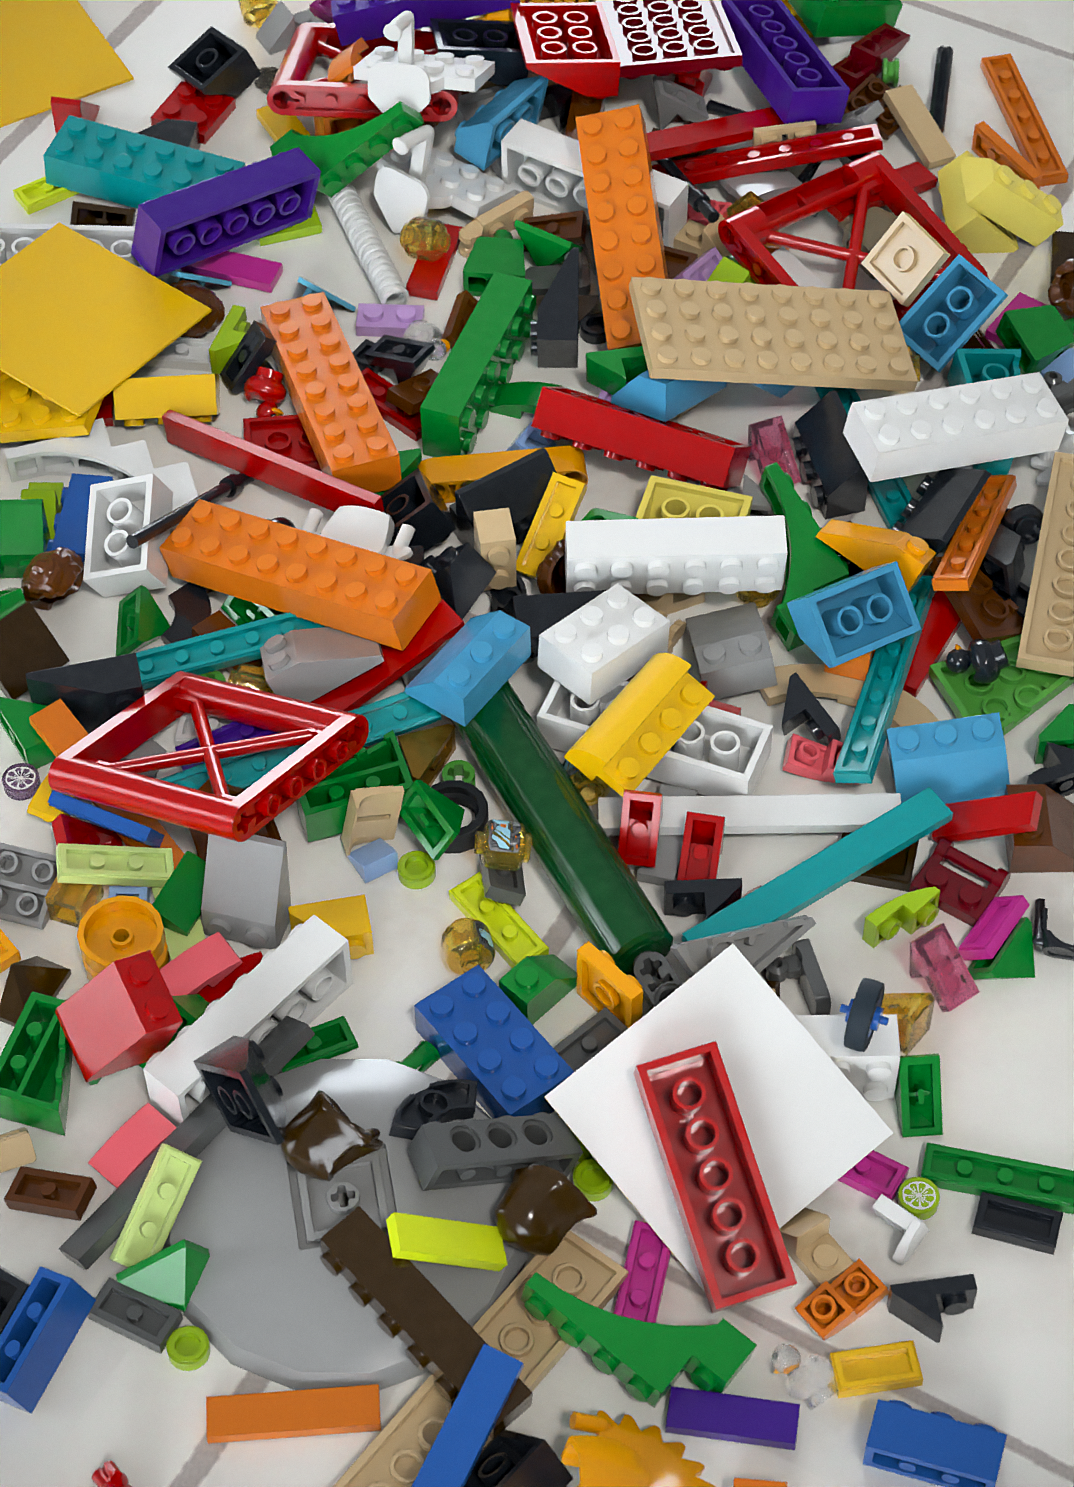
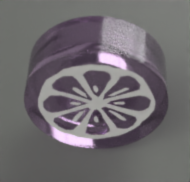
M14 764L7 768L2 775L4 791L8 797L20 801L32 798L41 785L39 772L31 764Z

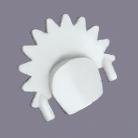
M353 505L340 506L329 519L321 534L317 533L316 530L323 517V513L318 509L311 508L303 527H297V529L402 561L413 555V551L408 546L415 528L408 524H402L393 546H390L395 528L394 522L390 515L371 508Z

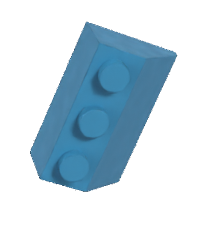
M539 75L514 81L504 90L500 89L487 105H481L474 116L468 121L464 120L459 124L455 131V137L457 138L454 152L483 171L501 156V140L520 119L536 125L539 123L549 79Z
M958 254L899 321L906 345L940 373L954 357L956 348L961 349L1008 295Z
M647 370L611 397V403L667 422L727 387V382L652 379L649 377Z
M897 561L872 567L787 603L799 638L829 668L838 666L922 630Z
M501 610L471 617L405 687V693L465 727L530 657V626Z
M999 712L887 729V750L895 793H900L901 803L928 787L945 804L1005 795L1006 785H1010Z

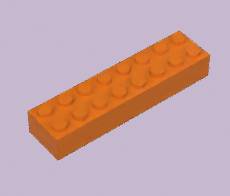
M638 104L575 118L608 350L642 346L629 291L631 277L669 279L646 124Z
M325 293L307 294L303 297L277 301L270 305L261 306L262 324L267 327L277 341L271 353L278 371L284 374L282 380L322 472L372 493L388 490L400 482L402 477L399 453Z
M202 499L195 503L159 547L172 577L283 613H292L296 617L402 651L442 600L432 570Z

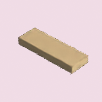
M909 84L885 91L883 100L923 165L927 169H932L953 161L956 154L913 85Z

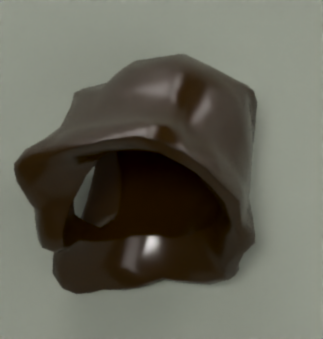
M319 1090L311 1102L285 1127V1141L280 1146L286 1161L298 1172L329 1182L345 1166L379 1150L383 1146V1141L378 1139L380 1137L378 1129L370 1128L364 1130L362 1127L351 1122L339 1105L325 1092Z
M535 1164L515 1170L512 1184L495 1210L498 1231L508 1245L520 1251L543 1256L551 1255L575 1224L597 1215L596 1207L588 1201L585 1195L564 1174L551 1167Z

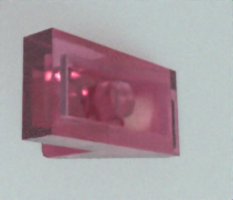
M782 415L748 425V445L752 446L748 461L749 463L757 461L761 477L766 466L777 462L783 472H787L791 476L794 484L801 482Z
M944 923L937 925L910 942L909 974L911 978H925L942 1012H950L980 993Z

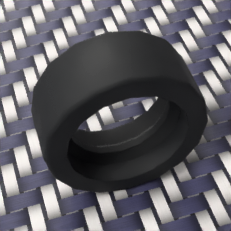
M446 780L432 785L433 789L458 805L469 808L475 813V820L467 826L460 828L459 834L444 853H463L475 848L485 838L489 826L487 823L489 821L488 802L483 792L473 784L460 780Z

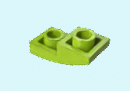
M935 886L906 893L883 904L865 917L862 940L872 948H875L884 939H892L900 928H903L912 935L922 925L924 927L929 926L939 913L940 890Z

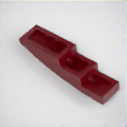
M885 23L851 44L849 56L832 67L848 86L850 93H852L872 73L878 76L882 72L883 58H887L888 61L892 62L909 42L910 35Z

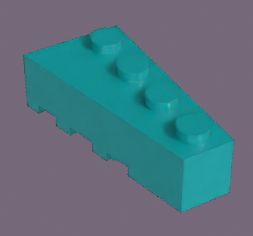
M956 348L947 376L949 387L1020 375L1019 361L1021 349ZM1014 458L974 464L972 467L973 469L987 470L991 475H1008Z

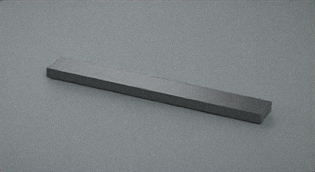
M286 1015L258 1044L265 1057V1061L262 1064L268 1075L275 1077L313 1037L315 1033L308 1024ZM209 1094L162 1143L168 1144L196 1158L227 1126L212 1095ZM161 1144L59 1248L67 1259L87 1270L119 1238Z

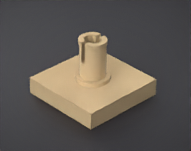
M902 211L861 264L902 305L909 307L949 258L950 254L910 214Z

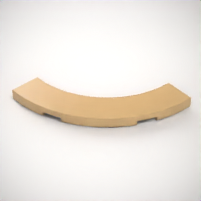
M790 664L774 667L778 685L759 689L768 706L785 702L789 678L796 672L816 698L838 699L837 703L856 708L864 681L824 672L825 664ZM902 690L891 727L896 728L939 721L925 705Z

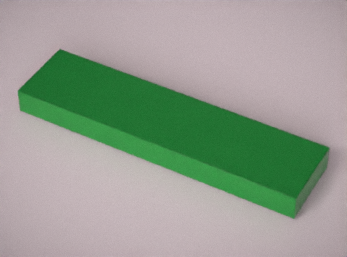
M928 1142L926 1144L921 1177L932 1181L937 1188L981 1196V1192H986L1074 1215L1073 1170Z

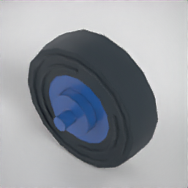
M863 978L855 998L850 1000L849 1006L841 1004L839 1012L846 1013L845 1022H847L844 1035L845 1047L865 1052L874 1031L878 1030L879 1025H888L889 1018L882 1016L884 1008L881 1007L885 991L884 983L870 978Z

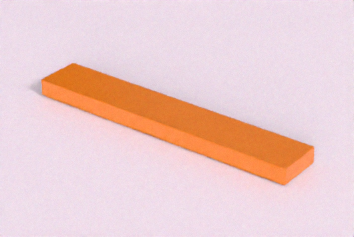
M1003 54L981 58L980 67L1022 156L1042 174L1040 187L1067 183L1069 174L1012 55Z
M990 475L953 534L932 578L933 591H969L1017 487L1016 475Z
M61 698L29 717L31 726L56 757L88 735V732ZM91 801L98 808L145 825L163 834L164 838L160 848H172L175 870L184 853L157 819ZM118 834L126 846L151 847Z

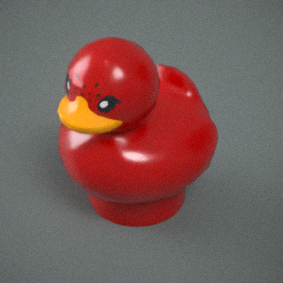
M258 367L256 375L246 380L244 384L245 398L248 401L253 399L263 401L256 409V417L283 415L282 410L277 407V404L283 402L286 397V389L282 384L284 374L269 368Z

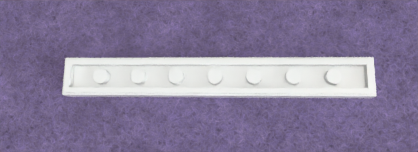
M900 793L663 796V817L659 835H684L687 811L724 816V834L854 832L900 805L901 797ZM598 797V821L608 836H620L623 797Z

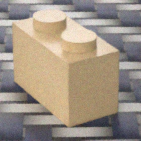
M509 507L473 512L474 549L497 572L484 591L516 587V537Z

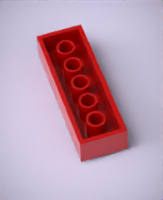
M542 386L531 427L541 429L540 435L557 441H560V439H572V446L587 451L603 449L605 450L603 454L605 457L618 461L634 459L636 460V467L649 471H655V469L664 471L665 469L668 470L667 476L684 482H687V480L701 481L700 486L728 491L729 487L741 485L752 446L670 420L664 422L612 404L610 401L557 386Z
M713 1041L636 1065L633 1074L712 1314L793 1288L798 1283L717 1042Z

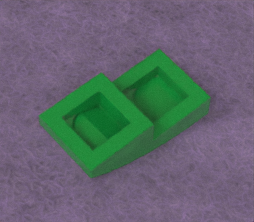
M531 381L501 384V396L496 406L490 405L489 412L521 419L524 412L535 414L542 386H563Z

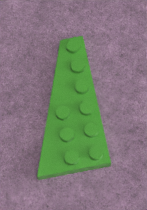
M1021 634L1001 641L1010 666L1002 669L997 680L992 683L981 684L975 682L973 677L976 672L972 663L967 671L960 674L951 672L946 666V660L930 665L929 676L956 718L999 712L1003 735H1006L1072 685L1074 677L1016 667Z

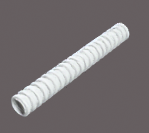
M350 182L332 198L328 196L329 201L345 233L348 235V239L358 259L361 261V265L371 281V285L374 287V291L381 304L405 305L409 299V293L385 249L369 214L362 204L353 183Z

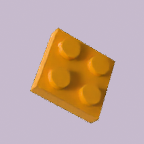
M588 941L577 949V994L597 1013L606 1007L625 1026L630 1028L642 1018L643 988L634 976L623 973L606 951H599L591 942Z

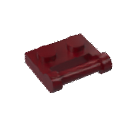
M942 838L937 844L934 853L911 882L909 892L935 886L940 890L938 908L974 927L994 897H999L1010 879L1011 873L1001 867L998 870L954 848L953 842ZM946 861H949L990 884L985 888L943 865Z

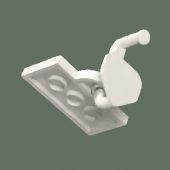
M409 10L403 11L390 24L385 25L383 29L387 39L398 41V51H394V48L390 46L376 47L374 51L354 66V80L368 81L369 98L382 113L399 101L421 112L430 103L431 94L440 92L443 89L476 92L495 74V61H486L483 56L470 55L465 58L454 57L453 53L449 52L428 55L424 54L423 50L415 49L414 15Z
M423 125L402 135L400 138H394L392 141L394 149L377 161L376 168L380 170L376 175L374 197L390 229L394 233H399L423 221L422 218L418 217H427L428 209H442L452 206L476 218L514 197L516 189L505 184L500 178L491 177L479 171L474 165L465 164L455 159L450 153L441 152L433 148L435 130L430 125Z

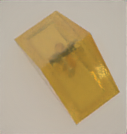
M884 993L881 1005L884 1008L883 1014H897L900 1051L905 1055H908L930 1030L935 998L931 993Z

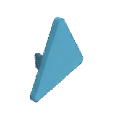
M177 270L167 273L180 277L179 281L191 280L196 282L197 280L204 287L205 282L226 286L232 285V281Z
M300 276L297 282L307 286L303 296L324 292L329 302L333 300L355 311V306L306 278Z

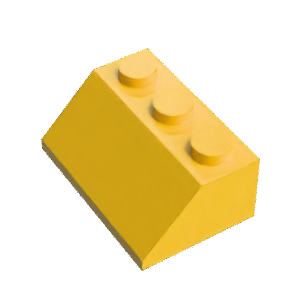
M219 373L128 378L113 390L115 420H124V426L145 425L144 419L158 418V425L164 424L162 415L170 409L185 416H192L193 419L200 422H212V415L220 414Z

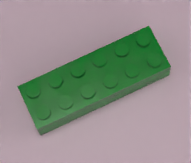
M497 271L492 275L420 406L423 455L444 457L466 455L467 452H473L479 430L485 429L487 425L490 405L496 406L501 396V384L510 382L513 366L516 361L522 359L525 343L528 338L531 339V321H537L533 319L536 295H533L532 280Z

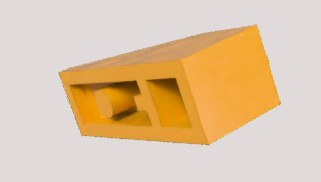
M831 519L816 535L818 539L863 570L897 561L908 593L918 583L936 555V552L930 549L923 539L912 536L907 532Z

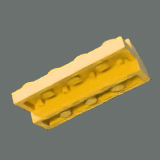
M670 653L654 654L571 747L564 758L591 781L598 776L623 797L624 789L635 790L713 700L715 695L687 672L692 666L691 664Z

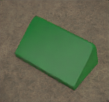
M187 851L152 904L160 913L164 928L188 936L202 914L201 906L206 862L192 852Z
M345 1016L311 1027L315 1034L280 1070L281 1073L319 1059H330L359 1048Z

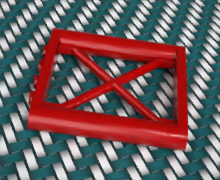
M308 22L300 24L295 29L267 94L269 108L276 114L290 116L374 119L383 114L369 98L368 84L355 83L362 80L341 83L328 82V77L308 81L318 56L333 60L352 44L341 46L334 23ZM431 27L414 30L415 49L423 50L424 54L435 55L437 50ZM385 36L367 40L365 42L369 48L360 55L364 58L374 51L376 47L390 46L394 48V51H398V41H391ZM443 89L440 92L431 94L430 103L419 112L422 115L423 121L445 122L452 119L457 112L462 91Z
M872 152L721 220L718 224V234L721 242L738 263L750 272L751 278L757 284L798 286L764 247L765 244L770 243L846 261L842 288L855 290L858 267L862 265V261L869 254L861 251L869 198L877 194L896 216H899L902 211L910 214L950 254L949 258L941 266L942 269L936 272L930 280L931 282L927 283L909 307L902 305L896 298L892 300L899 321L958 254L989 278L985 268L969 252L968 248L959 241L946 223L941 221L928 206L927 202L913 190L907 180L879 152ZM857 195L848 248L777 232Z
M178 671L57 756L50 766L48 782L52 790L229 840L244 842L361 750L368 737L369 724L367 718L363 715ZM184 713H191L200 747L120 761ZM207 715L277 732L278 734L215 744ZM303 745L237 797L230 795L220 759ZM205 762L213 794L138 773Z

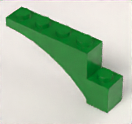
M399 101L386 112L369 122L340 133L308 136L291 129L270 146L272 156H275L281 152L299 147L321 170L317 190L332 198L393 149L392 141L394 138H400L402 135L419 128L424 124L421 113Z
M775 462L764 468L759 486L769 502L774 516H785L788 553L781 604L776 606L770 624L786 649L791 651L805 643L798 636L787 603L848 578L849 570L845 559L837 555L833 548L816 537L822 527H819L812 517L809 504L805 500H801L794 489L791 476L787 472H783L779 464Z
M537 1272L525 1284L520 1299L524 1302L526 1310L533 1317L541 1321H548L558 1330L559 1336L565 1343L574 1348L579 1346L592 1357L593 1364L601 1372L616 1376L626 1384L625 1388L632 1397L643 1403L647 1401L654 1408L685 1370L690 1374L692 1381L702 1390L723 1393L748 1362L757 1344L724 1318L718 1324L674 1326L644 1322L616 1315L590 1305L561 1290Z

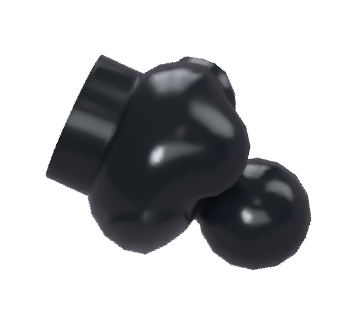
M1034 504L1017 505L1011 509H1006L1000 524L1019 534L1023 539L1024 545H1030L1039 540L1043 513Z
M982 638L975 639L970 642L968 650H964L960 645L955 644V649L950 651L946 657L947 668L956 674L967 671L972 663L976 672L973 679L981 684L994 682L999 677L1001 670L1010 666L1000 639L993 642Z

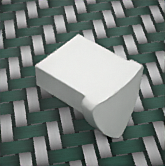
M881 1194L872 1208L879 1218L904 1234L892 1257L893 1260L903 1266L914 1254L929 1232V1228L922 1220Z

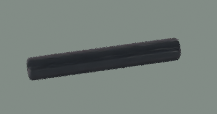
M943 45L937 49L929 111L942 133L945 127L954 51L952 47H944Z

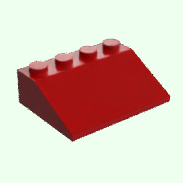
M602 2L510 3V11L526 69L587 97L605 99L608 96H618L621 61Z

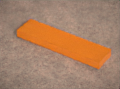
M379 1384L206 1397V1437L208 1444L381 1431Z

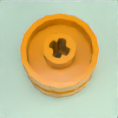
M120 895L107 898L89 908L80 920L77 938L89 981L113 961L147 950H151L159 970L169 963L170 956L160 913L151 903L135 896Z

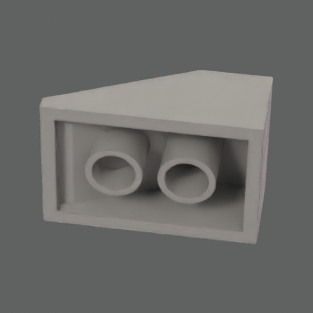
M755 602L685 618L701 681H708L707 689L715 695L713 700L778 685L769 642Z
M330 627L291 630L284 635L278 634L271 637L264 646L260 647L265 678L274 694L311 702L385 661L380 643Z
M209 834L201 906L204 934L213 935L220 932L228 940L249 944L255 948L276 949L280 945L290 922L288 907L291 906L286 841L254 834L244 842H237Z

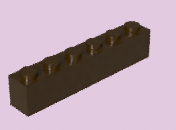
M358 1206L320 1238L322 1253L320 1259L334 1276H338L341 1273L351 1284L348 1290L362 1307H366L369 1304L379 1315L376 1320L383 1331L392 1339L398 1336L408 1348L405 1352L409 1359L420 1370L427 1367L437 1378L434 1381L436 1388L451 1402L457 1398L483 1344H488L410 1260L393 1258L390 1238ZM518 1378L490 1434L492 1440L532 1405L533 1392L520 1378Z

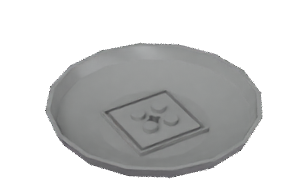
M319 1059L287 1072L276 1074L274 1078L282 1088L283 1096L280 1098L286 1108L285 1127L297 1113L311 1102L316 1092L321 1090L339 1105L351 1122L362 1127L364 1130L370 1128L378 1129L380 1131L378 1139L383 1141V1146L379 1150L345 1166L328 1182L306 1176L294 1169L286 1161L280 1144L277 1146L234 1133L226 1126L196 1157L202 1163L162 1249L164 1250L186 1239L209 1250V1260L183 1315L194 1326L199 1327L207 1334L209 1342L232 1365L293 1390L379 1384V1390L430 1372L427 1367L420 1370L414 1365L405 1352L408 1347L398 1336L392 1339L383 1331L376 1320L379 1315L369 1304L366 1307H362L354 1299L348 1290L351 1284L341 1273L338 1276H334L324 1266L320 1259L322 1255L320 1238L358 1206L367 1213L388 1237L386 1219L393 1212L497 1227L495 1210L512 1182L423 1191L407 1151L412 1140L389 1136L395 1112L402 1101L408 1095L416 1094L429 1088L430 1083L443 1081L442 1079L389 1059ZM476 1105L473 1118L477 1120L491 1119ZM453 1120L450 1122H460L463 1120ZM347 1193L348 1198H350L348 1201L349 1206L340 1207L339 1202H337L339 1199L338 1194ZM503 1240L508 1265L500 1272L415 1260L410 1261L469 1325L473 1327L520 1274L529 1253L520 1251Z

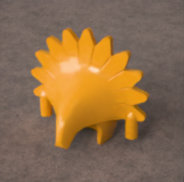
M601 1410L597 1412L596 1416L572 1412L569 1420L570 1429L597 1435L569 1436L562 1451L561 1462L563 1464L579 1467L580 1484L578 1487H715L713 1484L698 1478L705 1468L702 1463L682 1458L685 1451L683 1443H663L661 1430L658 1426L653 1425L641 1431L634 1418L627 1414L623 1416L618 1425L606 1412Z

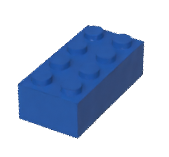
M479 964L414 1005L416 1031L425 1041H428L437 1049L440 1059L458 1079L478 1081L476 1100L492 1119L504 1115L518 1117L530 1116L540 1112L551 1114L555 1111L544 1097L571 1076L574 1071Z

